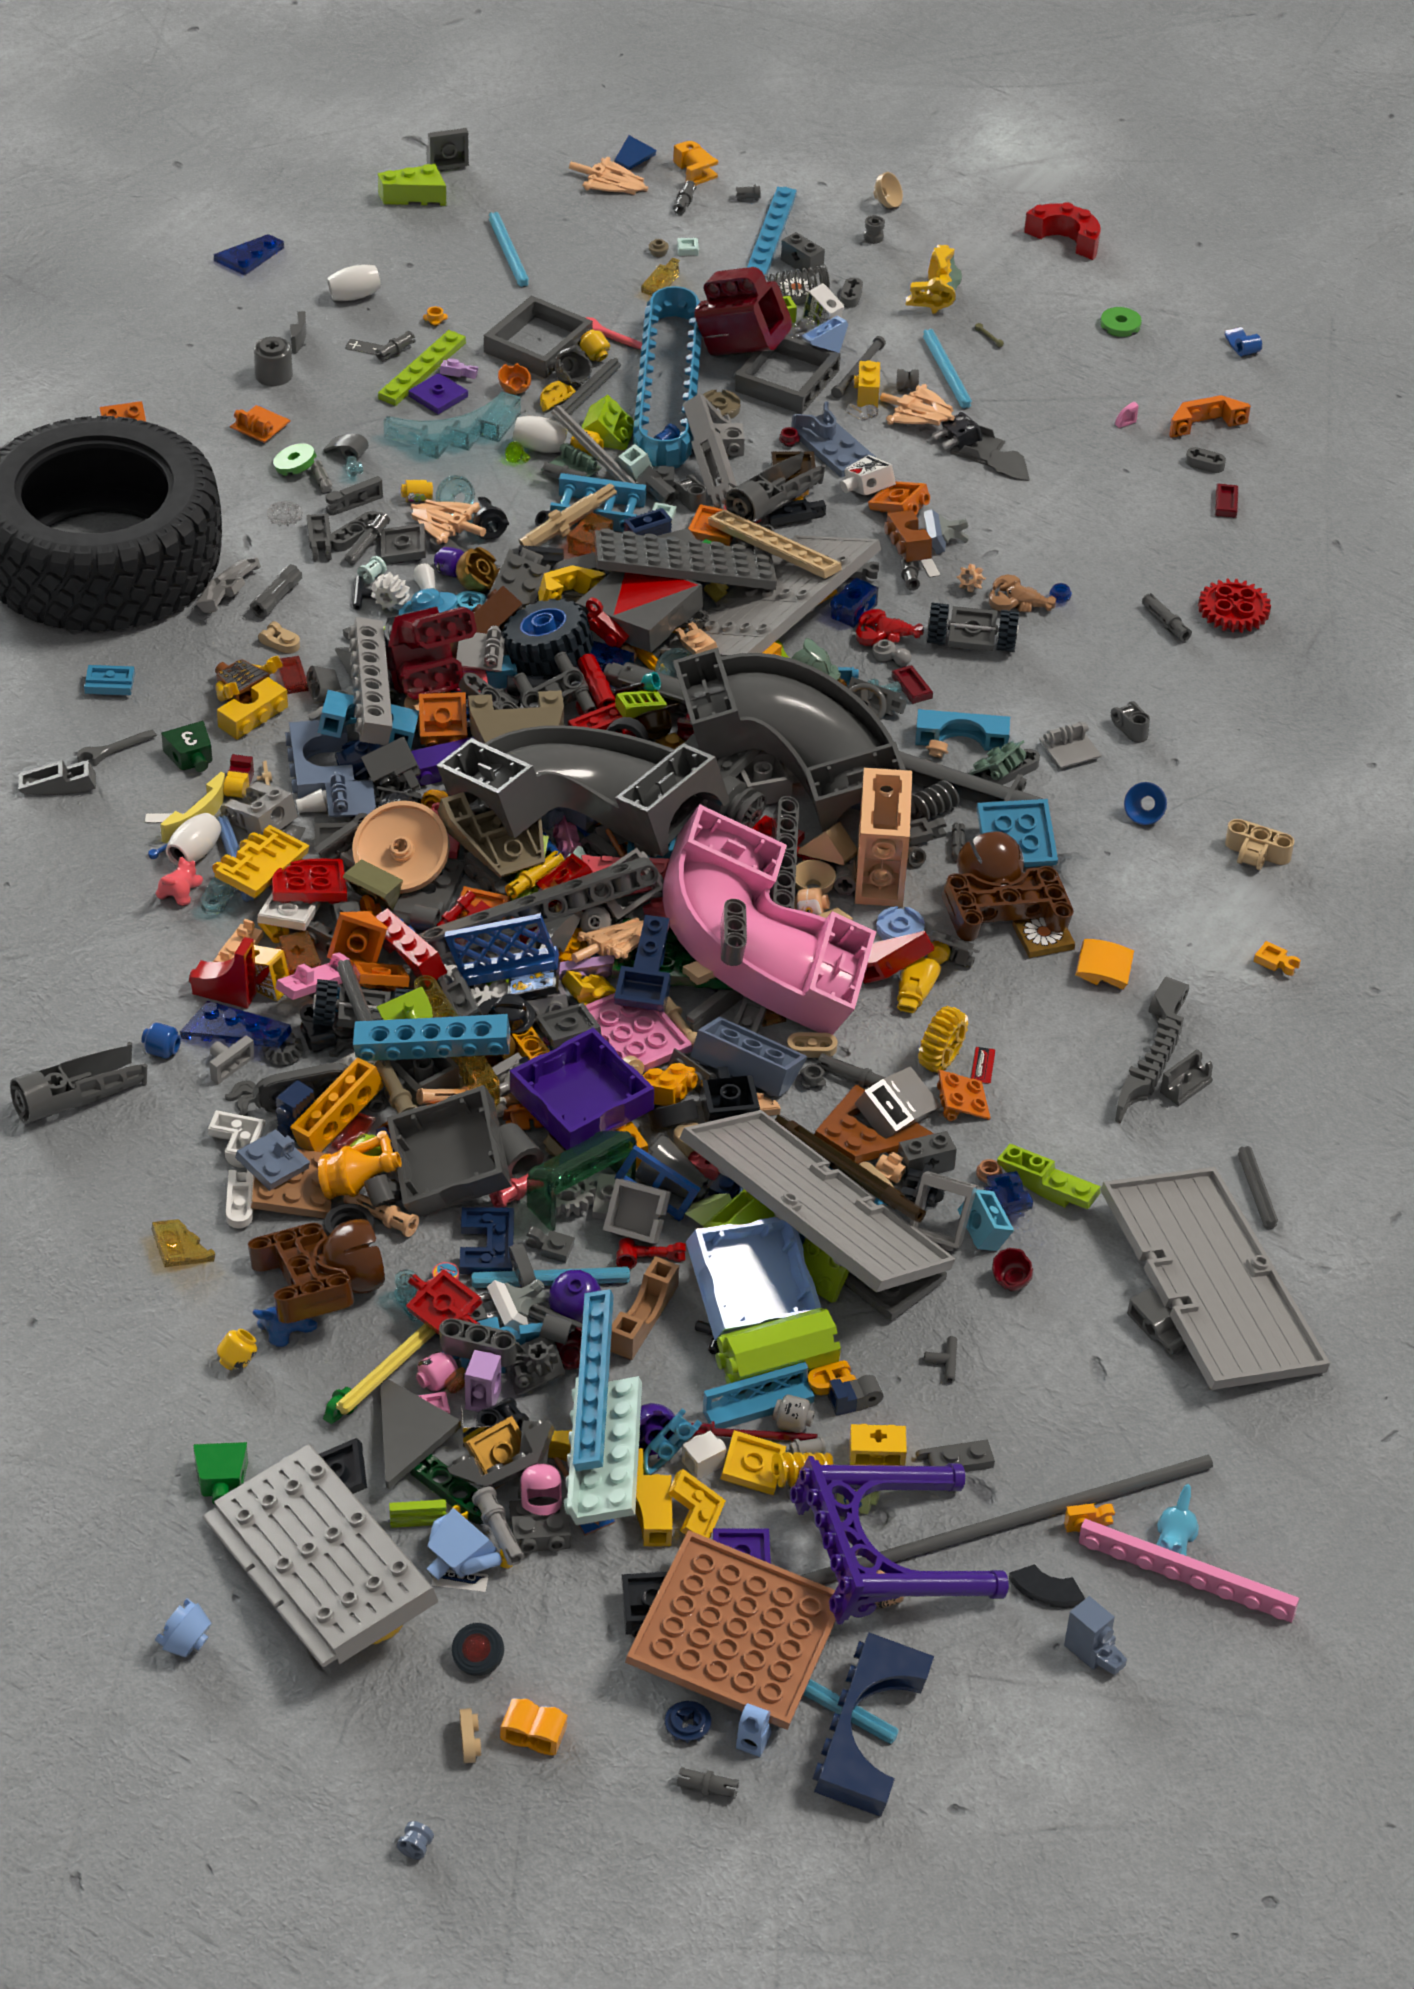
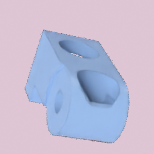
M748 1703L746 1704L739 1722L736 1749L761 1757L771 1735V1727L768 1724L770 1711ZM745 1739L753 1741L757 1746L749 1745L745 1742Z

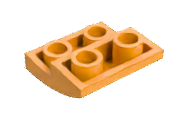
M1084 939L1075 975L1095 985H1098L1103 980L1124 990L1128 985L1134 950L1108 941Z

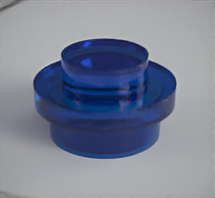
M1064 583L1054 584L1049 592V597H1055L1057 603L1069 601L1072 595L1070 587Z

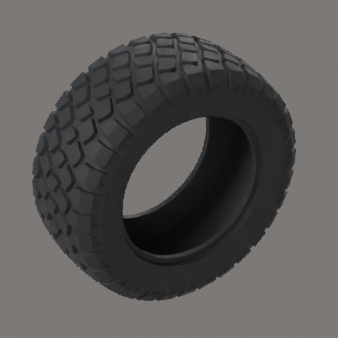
M85 416L76 417L75 420H60L53 422L52 425L49 423L32 429L33 431L21 434L0 448V601L7 604L11 610L35 622L44 623V625L56 628L66 627L67 630L84 631V629H88V631H106V629H126L129 626L136 627L150 623L152 620H159L190 603L191 600L195 599L213 578L219 563L222 545V515L218 487L212 467L204 454L183 436L165 427L143 420L137 421V419L125 417L115 418L114 416H97L96 418ZM91 512H122L146 518V520L134 526L106 533H72L49 527L63 519Z

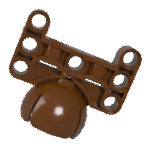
M993 831L976 836L973 842L982 859V863L977 858L971 842H967L960 849L957 858L959 873H953L948 876L942 893L943 902L959 938L969 942L976 940L982 923L1044 918L1048 929L1055 933H1062L1068 929L1074 910L1057 871L1052 867L1042 866L1040 868H1029L1023 873L1024 858L1022 849L1010 835Z
M355 1219L344 1222L336 1227L328 1237L321 1224L308 1223L259 1236L248 1242L252 1269L257 1272L280 1268L288 1284V1287L281 1288L274 1293L277 1318L282 1323H293L345 1309L354 1303L353 1293H370L379 1289L385 1282L380 1249L377 1246L369 1247L368 1245L376 1242L374 1230L368 1220Z

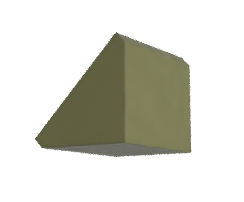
M362 859L343 875V879L351 891L361 896L369 895L374 899L375 903H380L381 906L393 912L403 883L402 879Z

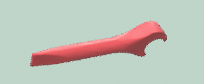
M584 317L592 320L593 330L601 331L605 337L630 347L641 349V342L603 327L594 318Z

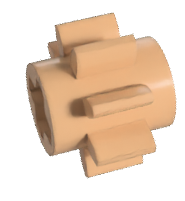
M969 564L968 569L961 567L960 576L956 577L961 582L959 587L967 588L968 592H973L974 588L982 589L981 584L983 580H986L981 574L983 569L979 567L975 569L973 564Z
M894 1152L889 1154V1156L883 1154L875 1166L890 1182L893 1181L895 1183L901 1180L906 1170V1166L901 1163L903 1157Z

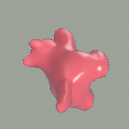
M180 857L178 868L160 879L156 896L161 900L173 896L180 906L190 904V889L200 886L203 882L201 875H195V862L193 860L189 862Z

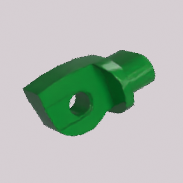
M345 1387L342 1390L336 1389L332 1393V1398L326 1405L323 1420L333 1424L344 1415L337 1409L336 1404L352 1390L350 1387ZM357 1406L354 1407L350 1412H348L347 1415L354 1412L357 1409Z

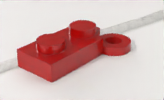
M588 599L586 601V608L590 612L587 615L590 630L601 637L607 645L618 651L629 635L603 612V605L598 599Z

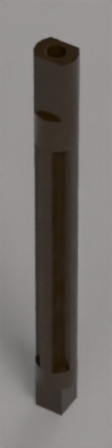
M779 1114L776 1116V1122L829 1161V1166L834 1170L839 1169L870 1194L892 1209H897L913 1221L921 1222L924 1219L926 1211L907 1199L903 1193L794 1120H789Z

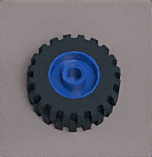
M549 599V601L544 602L541 600L537 601L536 604L525 606L523 610L519 609L515 612L514 616L508 619L502 634L503 638H505L504 644L512 664H516L517 671L525 673L526 676H553L557 673L560 675L562 673L554 661L555 655L565 652L573 667H576L580 657L590 654L594 643L584 609L575 602L567 601L566 599Z

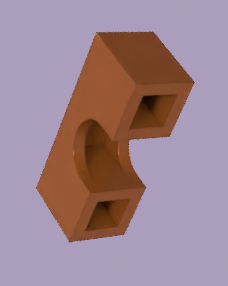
M913 510L887 513V522H884L885 534L889 535L892 544L897 547L899 555L901 554L906 562L932 559V538L926 529L919 530V519Z

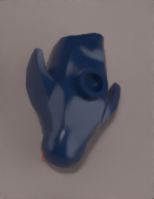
M360 740L345 743L342 745L344 750L335 754L337 766L352 765L354 779L362 780L368 778L370 775L361 757L385 745L360 742Z

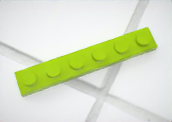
M451 330L446 331L378 392V399L397 406L408 396V390L426 380L441 366L444 360L449 359L466 344V336Z

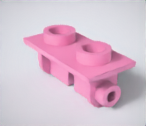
M564 815L562 821L554 826L553 837L556 840L557 849L566 859L568 854H572L578 846H582L579 843L580 839L576 825L567 822Z

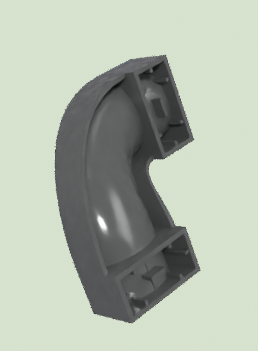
M718 647L673 660L699 750L715 756L716 759L750 749L763 750L775 756L795 775L808 793L815 807L822 832L834 826L844 811L861 802L864 768L906 770L896 742L893 741L886 727L876 714L846 686L810 665L795 659L765 653H738L721 657ZM883 786L880 788V790L883 792H890L893 790V788L890 786ZM911 793V814L916 813Z
M559 725L523 728L500 735L485 744L471 738L437 764L448 796L464 792L469 805L480 798L495 812L508 835L513 838L520 835L548 811L564 807L585 814L624 839L637 843L663 857L669 852L668 831L675 812L686 799L695 794L722 807L730 802L715 756L684 743L678 748L672 749L638 737L588 727Z

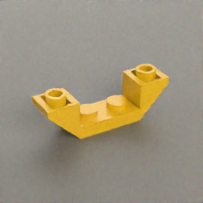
M573 565L544 573L538 591L539 601L543 600L544 602L549 601V599L560 600L562 592L571 589L578 593L586 594L603 580L606 574Z

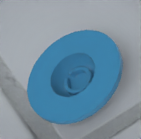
M432 588L423 589L416 592L411 600L399 609L398 614L401 615L436 606L439 613L454 609L458 600L453 593L439 592Z

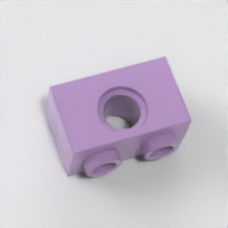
M474 1350L465 1373V1409L479 1412L497 1403L501 1392V1356L490 1352Z

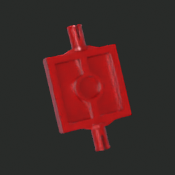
M442 1269L434 1278L427 1282H424L416 1274L412 1275L413 1278H409L408 1283L418 1291L415 1297L406 1305L407 1310L437 1334H439L440 1324L450 1318L480 1324L470 1316L483 1303L481 1297L446 1270Z

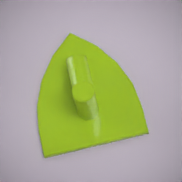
M422 986L376 1007L383 1020L433 1018L432 1007Z

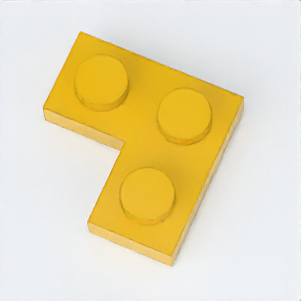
M681 1469L676 1473L667 1493L689 1509L680 1531L686 1535L689 1530L710 1539L726 1500L687 1471Z

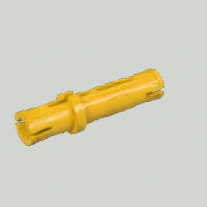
M553 851L545 858V863L519 873L517 879L505 886L507 895H511V898L514 899L523 891L535 887L537 881L564 860L561 853L558 854V851Z

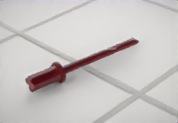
M711 1421V1424L702 1423L690 1439L708 1431H711L714 1436L732 1437L735 1430L761 1439L788 1441L818 1438V1434L715 1428V1422Z

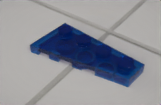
M208 1000L180 1031L182 1039L190 1040L192 1036L201 1037L202 1041L212 1042L213 1038L225 1039V1043L235 1044L247 1035L253 1039L254 1046L279 1048L292 1033L291 1024Z

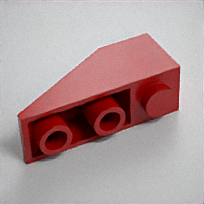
M921 931L873 943L862 981L863 984L887 979L934 951V946L926 932Z

